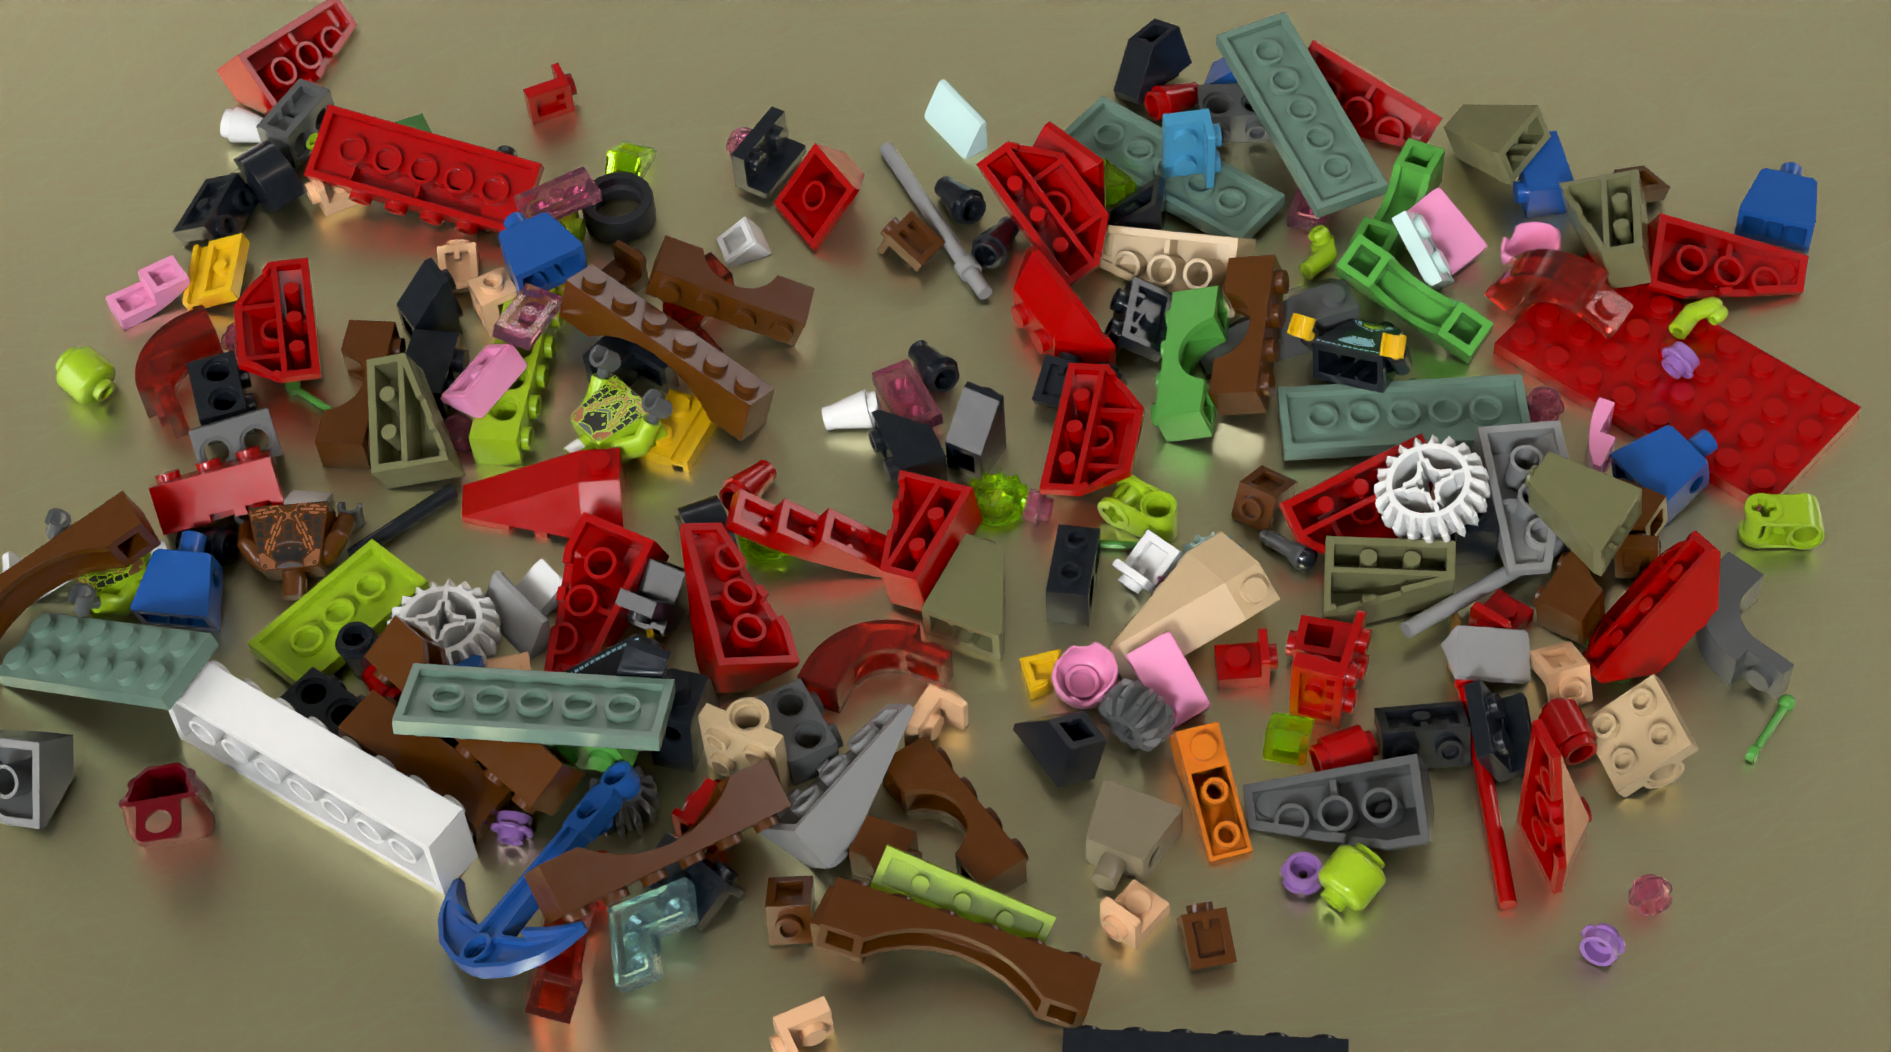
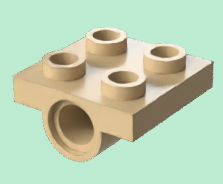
M1654 674L1587 718L1596 734V753L1617 793L1625 798L1643 786L1649 789H1656L1674 782L1685 770L1682 760L1699 750L1663 682Z
M752 697L734 701L726 711L706 703L698 715L707 765L720 775L730 776L768 758L786 793L791 786V778L784 735L772 731L767 705L763 701Z

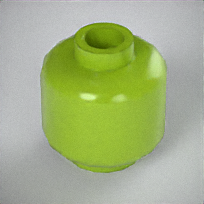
M91 346L69 348L60 356L55 365L57 384L81 404H90L96 400L102 402L115 389L113 381L116 369L114 365Z
M1356 843L1354 847L1351 845H1341L1319 870L1318 879L1324 888L1320 895L1330 906L1340 912L1346 907L1354 911H1363L1385 885L1386 876L1382 871L1385 864L1380 857L1361 843Z

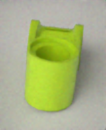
M1134 475L1117 482L1118 487L1109 497L1101 499L1098 503L1099 514L1108 524L1123 529L1139 538H1142L1145 532L1149 530L1167 543H1171L1178 535L1177 501L1175 497L1169 492L1162 491L1143 482Z
M1757 493L1751 495L1744 505L1746 517L1739 523L1737 529L1739 540L1744 545L1755 549L1794 548L1804 550L1818 546L1825 539L1819 501L1815 496L1808 493ZM1758 505H1761L1760 512L1756 511ZM1760 531H1764L1762 537H1759Z

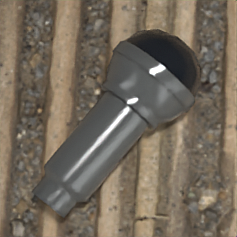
M1263 529L1260 532L1259 540L1263 541L1267 547L1286 556L1294 569L1306 571L1315 566L1318 557L1317 551L1300 543L1293 542L1275 531Z

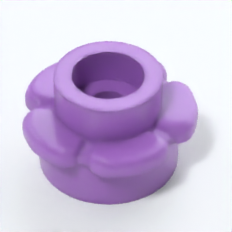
M1676 341L1671 347H1664L1662 349L1664 359L1661 361V364L1669 375L1676 379H1679L1681 376L1690 379L1694 376L1692 372L1700 365V361L1691 348L1680 341Z
M499 811L496 823H492L490 826L493 832H497V840L508 845H523L524 839H530L534 834V831L531 829L533 818L516 811Z
M1297 852L1291 855L1282 865L1281 876L1284 877L1283 885L1287 890L1295 894H1313L1321 888L1318 873L1323 865L1315 855L1309 852ZM1299 874H1306L1307 877L1300 878Z
M1599 923L1596 926L1588 924L1581 932L1583 939L1580 943V951L1585 959L1592 964L1598 966L1611 965L1619 958V954H1623L1625 951V941L1620 936L1618 930L1612 925L1606 923Z

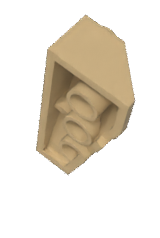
M1108 225L1099 267L1129 282L1135 276L1171 293L1219 286L1231 310L1230 318H1233L1235 311L1224 293L1228 260L1234 257L1255 256L1256 239Z
M1222 531L1187 551L1176 563L1177 566L1168 577L1152 592L1153 595L1145 605L1129 620L1107 647L1116 659L1119 669V680L1121 681L1123 678L1131 679L1133 682L1138 680L1126 655L1167 631L1171 632L1185 656L1280 600L1260 563Z

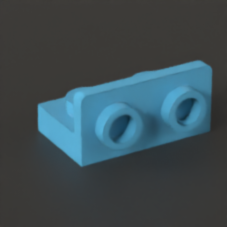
M1209 108L1163 114L1162 170L1164 178L1202 173L1206 188H1213L1215 173L1221 172L1220 156L1216 147L1222 146V136L1219 123H1212Z

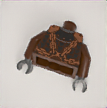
M328 501L249 508V519L243 520L242 516L234 517L239 527L238 549L251 567L262 571L269 581H282L284 600L298 601L308 592L307 578L327 576L329 565L336 563L353 530L363 525L362 503H358L357 508L347 511L345 502H339L337 504V517L335 510Z

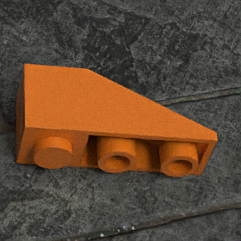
M1219 722L1176 731L1168 739L1179 781L1209 863L1253 852Z

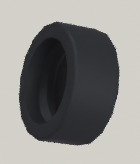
M628 172L605 174L588 184L582 193L581 208L589 233L599 241L613 244L617 240L623 243L637 240L650 231L656 220L653 191L648 182L636 174ZM616 199H629L640 204L634 211L623 216L609 217L597 212L603 205Z

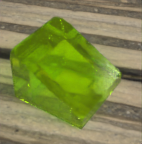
M623 141L607 150L605 174L628 172L644 178L656 157L657 150Z
M1102 158L1104 160L1105 208L1107 209L1136 191V184L1128 174L1106 158Z
M1272 712L1265 732L1263 758L1293 765H1305L1315 720L1308 717Z

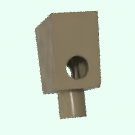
M1104 779L1085 839L1086 860L1090 864L1096 865L1091 876L1094 884L1104 890L1113 891L1116 889L1122 876L1132 880L1136 879L1138 882L1146 881L1180 837L1183 824V807Z

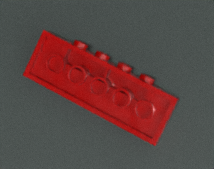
M328 104L304 175L310 180L320 181L324 184L344 189L350 194L349 200L355 203L370 206L372 200L384 203V209L390 213L406 216L407 210L420 213L419 219L428 224L441 226L444 220L455 223V229L461 233L477 236L478 230L489 233V230L498 233L505 230L504 221L514 212H522L527 218L530 203L535 198L544 166L535 161Z

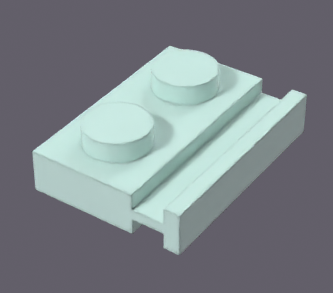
M1403 211L1391 218L1426 285L1432 289L1442 290L1455 283L1449 272L1451 270L1450 265L1441 250L1437 249L1431 238V229L1424 217L1419 215V213Z

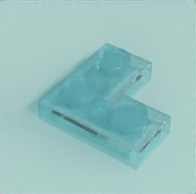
M686 877L607 908L615 987L626 994L664 979L660 939L699 923L695 885Z

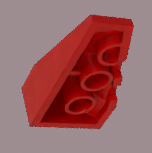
M326 0L236 55L216 71L237 102L267 115L299 78L314 84L321 79L326 72V67L334 55L340 51L357 26V23L341 0Z
M1312 40L1308 51L1359 137L1404 147L1408 138L1426 144L1429 142L1443 119L1441 116L1326 43Z
M1660 213L1648 224L1651 283L1644 284L1646 289L1681 299L1708 298L1711 296L1721 298L1800 295L1804 291L1808 255Z
M620 448L579 450L463 485L462 520L466 523L507 531L515 527L532 530L535 536L548 538L550 534L570 538L584 511L626 528V474Z
M583 511L564 548L562 562L565 564L562 585L558 586L556 600L558 601L555 625L551 627L544 671L565 672L618 642L630 624L626 622L629 609L615 604L620 588L638 590L649 558L667 561L670 557L655 540Z
M681 523L679 530L695 658L699 674L710 677L716 693L746 692L796 668L800 661L789 624L783 615L777 616L767 601L768 592L762 584L757 585L745 567L746 559L723 524Z
M1538 719L1532 722L1516 822L1553 894L1563 891L1585 843L1588 823L1592 821V815L1586 799L1579 796L1562 756L1542 719Z

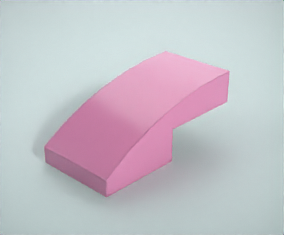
M173 255L138 270L140 282L105 297L108 308L124 331L140 324L162 310L189 286V277Z
M1599 397L1591 418L1585 453V466L1606 474L1611 465L1610 454L1614 451L1616 437L1608 434L1611 428L1615 402Z

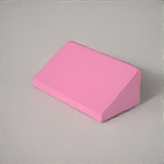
M1440 187L1431 191L1408 210L1415 214L1419 213L1428 223L1434 244L1437 249L1441 250L1450 265L1451 270L1449 272L1451 276L1476 260L1487 248L1483 238Z
M513 344L486 345L442 394L440 399L443 403L472 417L483 418L524 372L527 364Z
M1170 631L1161 634L1126 655L1138 680L1148 688L1153 687L1154 692L1159 696H1163L1165 704L1173 709L1175 723L1171 730L1198 717L1211 708L1207 696Z

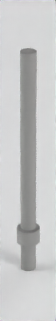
M885 142L879 149L880 153L932 230L945 241L943 246L955 262V271L963 282L970 284L979 299H987L992 294V289L981 274L982 267L973 255L967 254L891 142Z
M1557 535L1553 557L1562 552L1569 553L1571 550ZM1503 566L1401 623V630L1407 638H1412L1520 576L1508 577Z

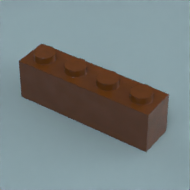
M372 689L338 726V737L348 736L360 745L364 752L373 757L377 755L385 757L402 774L408 777L410 775L418 776L435 793L442 797L450 795L457 799L466 810L465 817L473 833V842L477 846L491 830V824L496 823L498 812L510 808L511 789L507 786L503 789L491 782L483 774L485 770L461 755L455 749L456 746H450L440 737L394 734L392 718L398 701L390 696L382 697Z

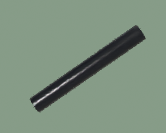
M451 484L444 486L347 549L349 556H352L371 539L381 546L385 545L458 498L456 490Z

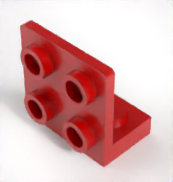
M1357 611L1340 662L1329 660L1321 655H1308L1296 652L1291 672L1289 716L1340 729L1344 714L1353 713L1358 697V689L1355 686L1358 679L1364 680L1370 655L1366 653L1369 648L1372 629L1365 628L1367 612Z

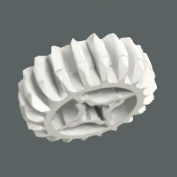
M1432 434L1427 444H1422L1415 437L1413 448L1407 449L1399 445L1398 451L1400 456L1398 458L1387 456L1386 464L1388 468L1378 469L1377 477L1379 483L1374 484V493L1377 498L1375 499V505L1378 513L1382 514L1381 518L1385 526L1392 528L1399 539L1407 536L1408 539L1421 540L1424 537L1426 543H1432L1433 540L1442 537L1444 542H1449L1451 540L1450 535L1455 532L1465 537V525L1478 526L1479 518L1477 513L1487 512L1485 499L1489 498L1491 494L1488 484L1489 475L1486 468L1482 466L1480 456L1476 452L1471 453L1469 446L1465 442L1456 446L1455 440L1450 436L1442 444ZM1430 481H1432L1435 489L1433 490L1436 497L1435 500H1432L1430 495Z
M450 578L444 586L438 587L432 580L430 589L423 591L416 586L413 598L402 596V607L392 608V619L396 615L418 625L445 649L447 665L454 666L472 655L482 656L486 668V658L496 657V645L501 643V620L499 614L496 613L493 601H491L490 597H485L480 587L471 589V586L466 581L455 587V583Z

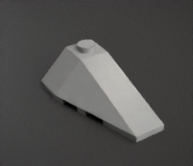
M1560 420L1478 427L1471 453L1476 452L1480 456L1482 466L1486 468L1489 475L1490 497L1499 527L1497 547L1508 577L1545 574L1551 571L1556 534L1529 507L1528 488L1525 487V481L1531 467L1534 464L1540 465L1548 451L1568 459Z
M889 703L849 739L847 746L850 750L848 752L839 754L830 761L826 759L816 768L819 772V778L802 792L796 786L786 795L791 807L777 815L780 820L779 824L761 832V834L808 867L829 869L841 863L848 855L849 849L847 847L854 841L868 814L914 712L909 703Z

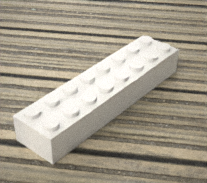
M216 660L205 663L173 707L168 710L180 739L444 895L447 893L453 880L460 878L478 857L472 839L473 833L465 817L466 810L457 799L450 795L442 797L435 793L418 776L410 775L408 777L402 774L385 757L380 755L373 757L364 752L360 745L348 736L340 738L331 733L319 719L312 716L308 719L297 713L286 700L279 697L274 700L264 694L253 681L246 678L241 681L231 675L228 669Z

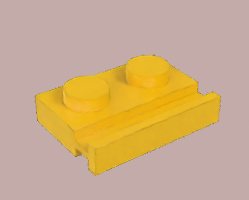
M243 233L209 241L206 247L201 248L199 244L193 246L187 275L190 284L184 290L182 299L183 305L189 312L195 311L196 306L199 305L208 308L239 299L250 242Z
M670 389L666 395V400L672 404V414L666 419L660 418L667 436L655 441L657 445L650 448L649 452L640 458L669 467L674 465L683 467V471L689 473L717 425L710 421L696 396Z

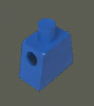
M1794 162L1782 164L1779 171L1769 168L1762 169L1740 205L1734 234L1760 242L1809 252L1816 223L1817 181L1814 178L1803 176V168Z
M514 212L505 219V230L499 233L498 239L504 263L522 303L566 283L568 278L588 267L583 244L549 213L542 212L527 219L522 212Z
M1666 425L1611 453L1612 475L1614 478H1623L1665 495L1668 518L1666 526L1708 485L1710 478L1709 464L1706 457L1717 450L1718 445L1714 437L1706 429H1701L1686 440L1673 426Z
M183 531L178 550L157 549L153 552L130 609L143 624L220 631L223 569L213 555L204 553L207 540L206 535L196 531Z

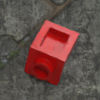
M559 63L551 65L554 79L523 89L528 115L533 125L575 111L572 96L577 94L576 85L570 73L564 74Z
M1498 588L1484 605L1480 602L1473 604L1470 608L1468 626L1524 630L1533 620L1534 609Z
M1266 628L1258 629L1257 642L1214 645L1218 690L1270 687V670L1278 669V654L1276 643L1268 644Z

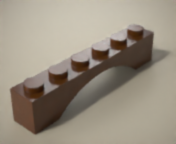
M593 264L566 280L559 317L588 337L601 335L618 337L638 344L655 354L670 366L688 385L701 403L710 421L739 441L744 440L766 424L775 390L774 387Z
M123 490L0 574V639L12 623L29 606L49 591L87 573L106 569L127 568L161 545L144 512Z
M396 615L364 656L377 668L373 673L376 678L390 688L395 689L397 686L402 692L413 663L447 665L445 649L418 625ZM454 738L459 742L455 749L474 763H477L479 760L486 767L483 774L497 786L503 789L507 786L515 793L511 798L512 801L530 814L538 810L554 816L585 774L557 748L548 744Z
M768 758L730 775L716 784L706 806L694 824L671 844L648 852L632 854L599 853L576 847L536 866L527 872L524 877L548 925L562 918L565 924L574 923L590 915L591 911L588 906L601 899L605 907L631 895L627 887L641 881L644 888H647L667 878L669 875L666 868L679 863L681 869L684 870L706 859L704 850L714 845L721 852L744 840L741 832L753 827L756 834H759L779 824L780 820L777 815L791 807Z
M837 877L820 922L815 945L858 959L880 952L904 949L935 951L962 958L984 968L1007 984L1024 1001L1036 1018L1066 1028H1076L1083 1025L1102 965L1092 961L1082 953L1074 951L1065 952L1052 948L1037 938H1022L1004 932L994 924L970 921L959 917L949 909H934L916 903L906 895L885 893L871 888L861 880H846Z

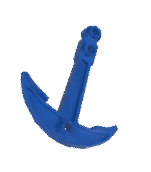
M627 761L614 763L605 770L601 776L600 783L587 792L563 822L560 831L480 924H478L470 909L464 881L461 878L453 880L439 912V943L462 971L482 979L513 977L543 965L565 951L588 932L587 926L583 921L551 927H525L539 909V906L524 875L536 866L576 847L585 849L589 843L611 828L614 822L613 817L622 807V803L632 800L641 789V784L639 783L640 776ZM521 932V934H522L525 938L517 937V936H518V934Z

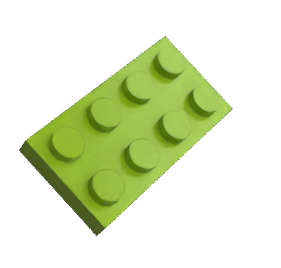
M371 539L247 643L249 650L255 657L291 685L297 682L312 667L326 676L334 674L346 664L335 648L338 632L344 625L350 622H363L374 629L377 636L380 635L387 627V621L392 619V608L402 607V596L413 598L416 586L424 591L430 589L429 582Z

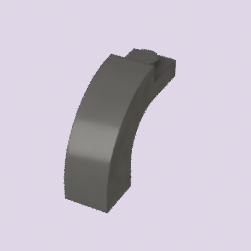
M1728 552L1720 559L1719 608L1709 618L1708 623L1696 632L1698 647L1710 668L1728 685L1731 686L1742 676L1755 689L1764 691L1777 700L1788 689L1794 664L1757 640L1745 628L1741 616L1758 601L1764 574Z

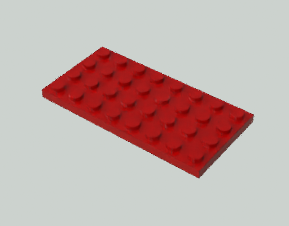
M1589 252L1494 343V354L1592 413L1599 397L1615 402L1611 424L1637 440L1666 425L1673 426L1686 440L1701 429H1706L1714 437L1718 445V449L1706 457L1709 464V483L1744 504L1748 497L1757 493L1787 494L1859 418L1861 406L1718 324H1710L1707 318L1700 320L1685 339L1674 337L1669 331V325L1685 305L1664 293L1646 289L1644 284L1610 289ZM1676 341H1680L1693 350L1700 361V365L1692 372L1694 375L1692 378L1687 379L1681 376L1679 379H1676L1665 371L1661 364V361L1664 359L1662 356V349L1664 347H1671ZM1758 505L1756 511L1760 512L1761 505Z

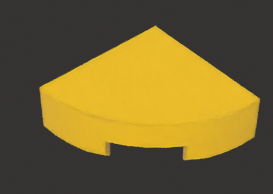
M1060 648L1019 658V667L1030 700L1040 698L1054 688L1051 676L1055 662L1062 656Z

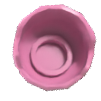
M1538 221L1518 224L1511 239L1508 240L1507 237H1504L1500 249L1502 264L1506 269L1520 277L1536 278L1547 274L1559 264L1561 259V231L1552 224Z
M1093 642L1089 646L1072 645L1055 662L1051 680L1059 699L1076 709H1092L1099 707L1106 693L1117 684L1119 669L1114 654L1101 643Z

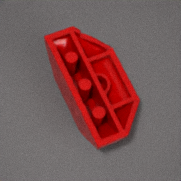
M1007 141L976 164L1003 208L1031 246L1035 245L1040 249L1069 287L1100 266L1109 213L1064 153Z
M1035 245L1028 247L1013 287L1014 306L1011 307V314L1019 328L1024 327L1028 331L1034 347L1040 354L1045 353L1058 357L1059 352L1078 356L1082 359L1081 363L1097 364V362H1105L1116 366V346L1100 329L1098 322L1040 249Z
M308 257L268 262L261 270L262 274L249 285L233 305L239 369L279 383L322 378L317 320Z
M1068 364L1039 487L1040 494L1083 496L1132 476L1145 410L1128 387L1116 376L1115 371L1109 364Z
M1422 433L1279 503L1278 505L1296 542L1324 555L1326 536L1399 538L1395 535L1392 528L1385 526L1381 518L1382 514L1378 513L1375 505V499L1377 498L1374 493V484L1379 483L1377 477L1378 469L1388 468L1386 464L1387 456L1396 458L1400 456L1398 451L1399 445L1411 449L1414 447L1415 437L1422 444H1427ZM1432 481L1429 482V487L1431 491L1433 488Z
M1695 530L1687 536L1686 540L1674 544L1659 554L1607 611L1592 633L1587 649L1581 653L1590 664L1591 675L1600 683L1659 674L1668 663L1672 662L1685 644L1697 631L1701 630L1708 623L1709 618L1719 608L1721 551Z

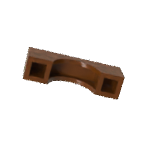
M665 235L655 258L645 294L658 298L663 302L695 311L700 315L724 321L740 329L761 334L777 342L795 346L806 325L815 288L779 275L767 285L758 288H742L732 285L712 271L706 261L703 248Z
M1275 254L1234 257L1228 260L1224 293L1235 313L1249 318L1250 325L1246 336L1235 349L1224 356L1214 359L1209 396L1220 415L1267 413L1269 397H1273L1275 394L1276 384L1273 368L1274 362H1278L1280 359L1278 331L1279 328H1283L1285 323V312L1282 305L1283 295L1289 291L1288 272L1282 270Z
M349 320L341 352L348 375L362 381L363 384L358 393L348 402L323 411L315 444L323 467L370 470L366 360L400 353L406 354V342L404 338H400L396 322Z
M1620 478L1619 480L1642 488V514L1629 534L1642 533L1658 536L1668 521L1666 496ZM1572 550L1569 553L1564 552L1560 556L1554 575L1548 584L1542 583L1535 594L1533 604L1537 611L1538 626L1585 645L1605 615L1603 589L1592 577L1594 573Z
M924 735L894 754L883 778V786L907 816L920 813L939 814L953 820L966 834L962 845L955 853L957 874L1004 894L1027 882L1026 862L1029 858L1025 848L1017 838L1010 839L1003 831L1001 820L991 807L986 809L978 801L976 790L966 777L959 778L953 770L949 756L941 747L935 749Z

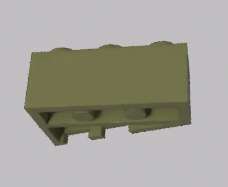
M1634 169L1559 183L1567 217L1610 289L1651 283L1647 204L1639 170Z
M405 353L367 359L371 474L389 489L466 476L423 370Z
M1326 536L1322 618L1353 623L1357 611L1361 610L1367 612L1366 624L1428 609L1453 595L1456 541L1444 542L1442 540H1433L1432 543H1426L1425 540Z

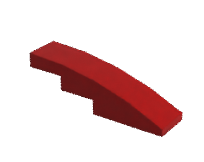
M741 488L732 496L725 525L726 530L768 548L803 560L882 578L880 566L886 535L830 508L819 515L785 498L776 506Z

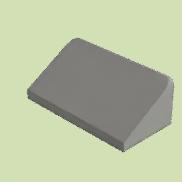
M497 570L494 572L485 597H490L495 605L496 613L499 614L501 620L500 632L519 653L528 651L530 660L548 649L551 631L549 621L502 571Z
M1458 625L1454 627L1441 644L1455 679L1528 684L1531 680L1530 640L1526 630Z

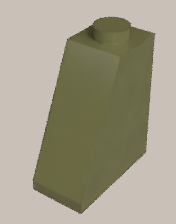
M1463 104L1443 127L1457 159L1507 184H1512L1551 137L1538 105Z
M1548 451L1540 465L1534 464L1526 477L1525 487L1528 488L1529 507L1593 573L1602 576L1642 514V488Z
M967 533L965 534L922 606L924 633L1001 661L1004 656L1006 570L1004 546L998 545L988 538H978Z

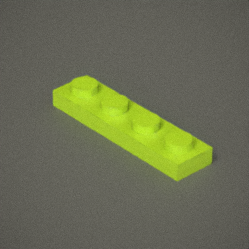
M889 844L885 848L870 883V887L889 894H903L912 898L916 903L934 909H949L961 918L977 923H991L1000 927L1004 932L1022 938H1037L1046 943L1056 916Z

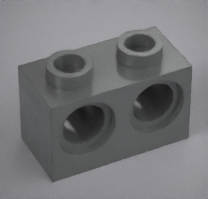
M299 78L256 126L260 141L267 140L274 144L286 157L293 169H297L311 154L312 151L306 147V142L311 134L319 132L328 104L334 105L330 89Z
M1238 83L1198 85L1197 110L1209 108L1212 123H1219L1222 143L1271 141Z
M268 406L191 428L188 431L198 463L208 460L205 448L208 443L216 440L224 442L229 449L228 458L221 463L237 459L235 452L248 448L245 444V435L252 429H261L268 435L269 443L261 452L270 449L274 465L277 464L275 457L282 455V449Z
M801 679L756 697L763 701L769 709L772 731L784 735L793 787L819 776L816 768L826 759L830 761L839 755L838 748L843 747L842 737L833 722L827 725L823 718L825 711L818 694L815 691L809 693Z

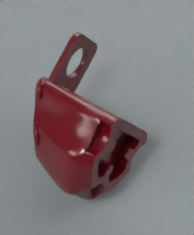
M178 762L145 768L128 782V792L119 801V807L123 810L125 825L130 837L139 846L144 848L207 838L215 830V817L212 810L213 797L210 789L196 775L194 769L187 768Z

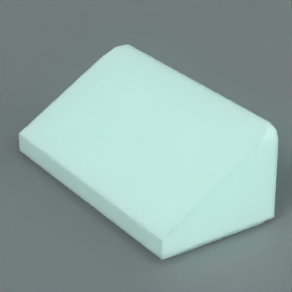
M944 79L939 81L925 111V120L963 159H969L988 149L987 121Z

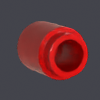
M1556 698L1543 706L1538 719H1542L1565 763L1567 765H1577L1590 759L1597 751L1595 743L1596 734L1578 703L1573 699Z
M1354 725L1318 738L1317 744L1309 746V755L1315 772L1373 762L1374 756L1378 755V747L1370 730L1364 731L1360 725Z

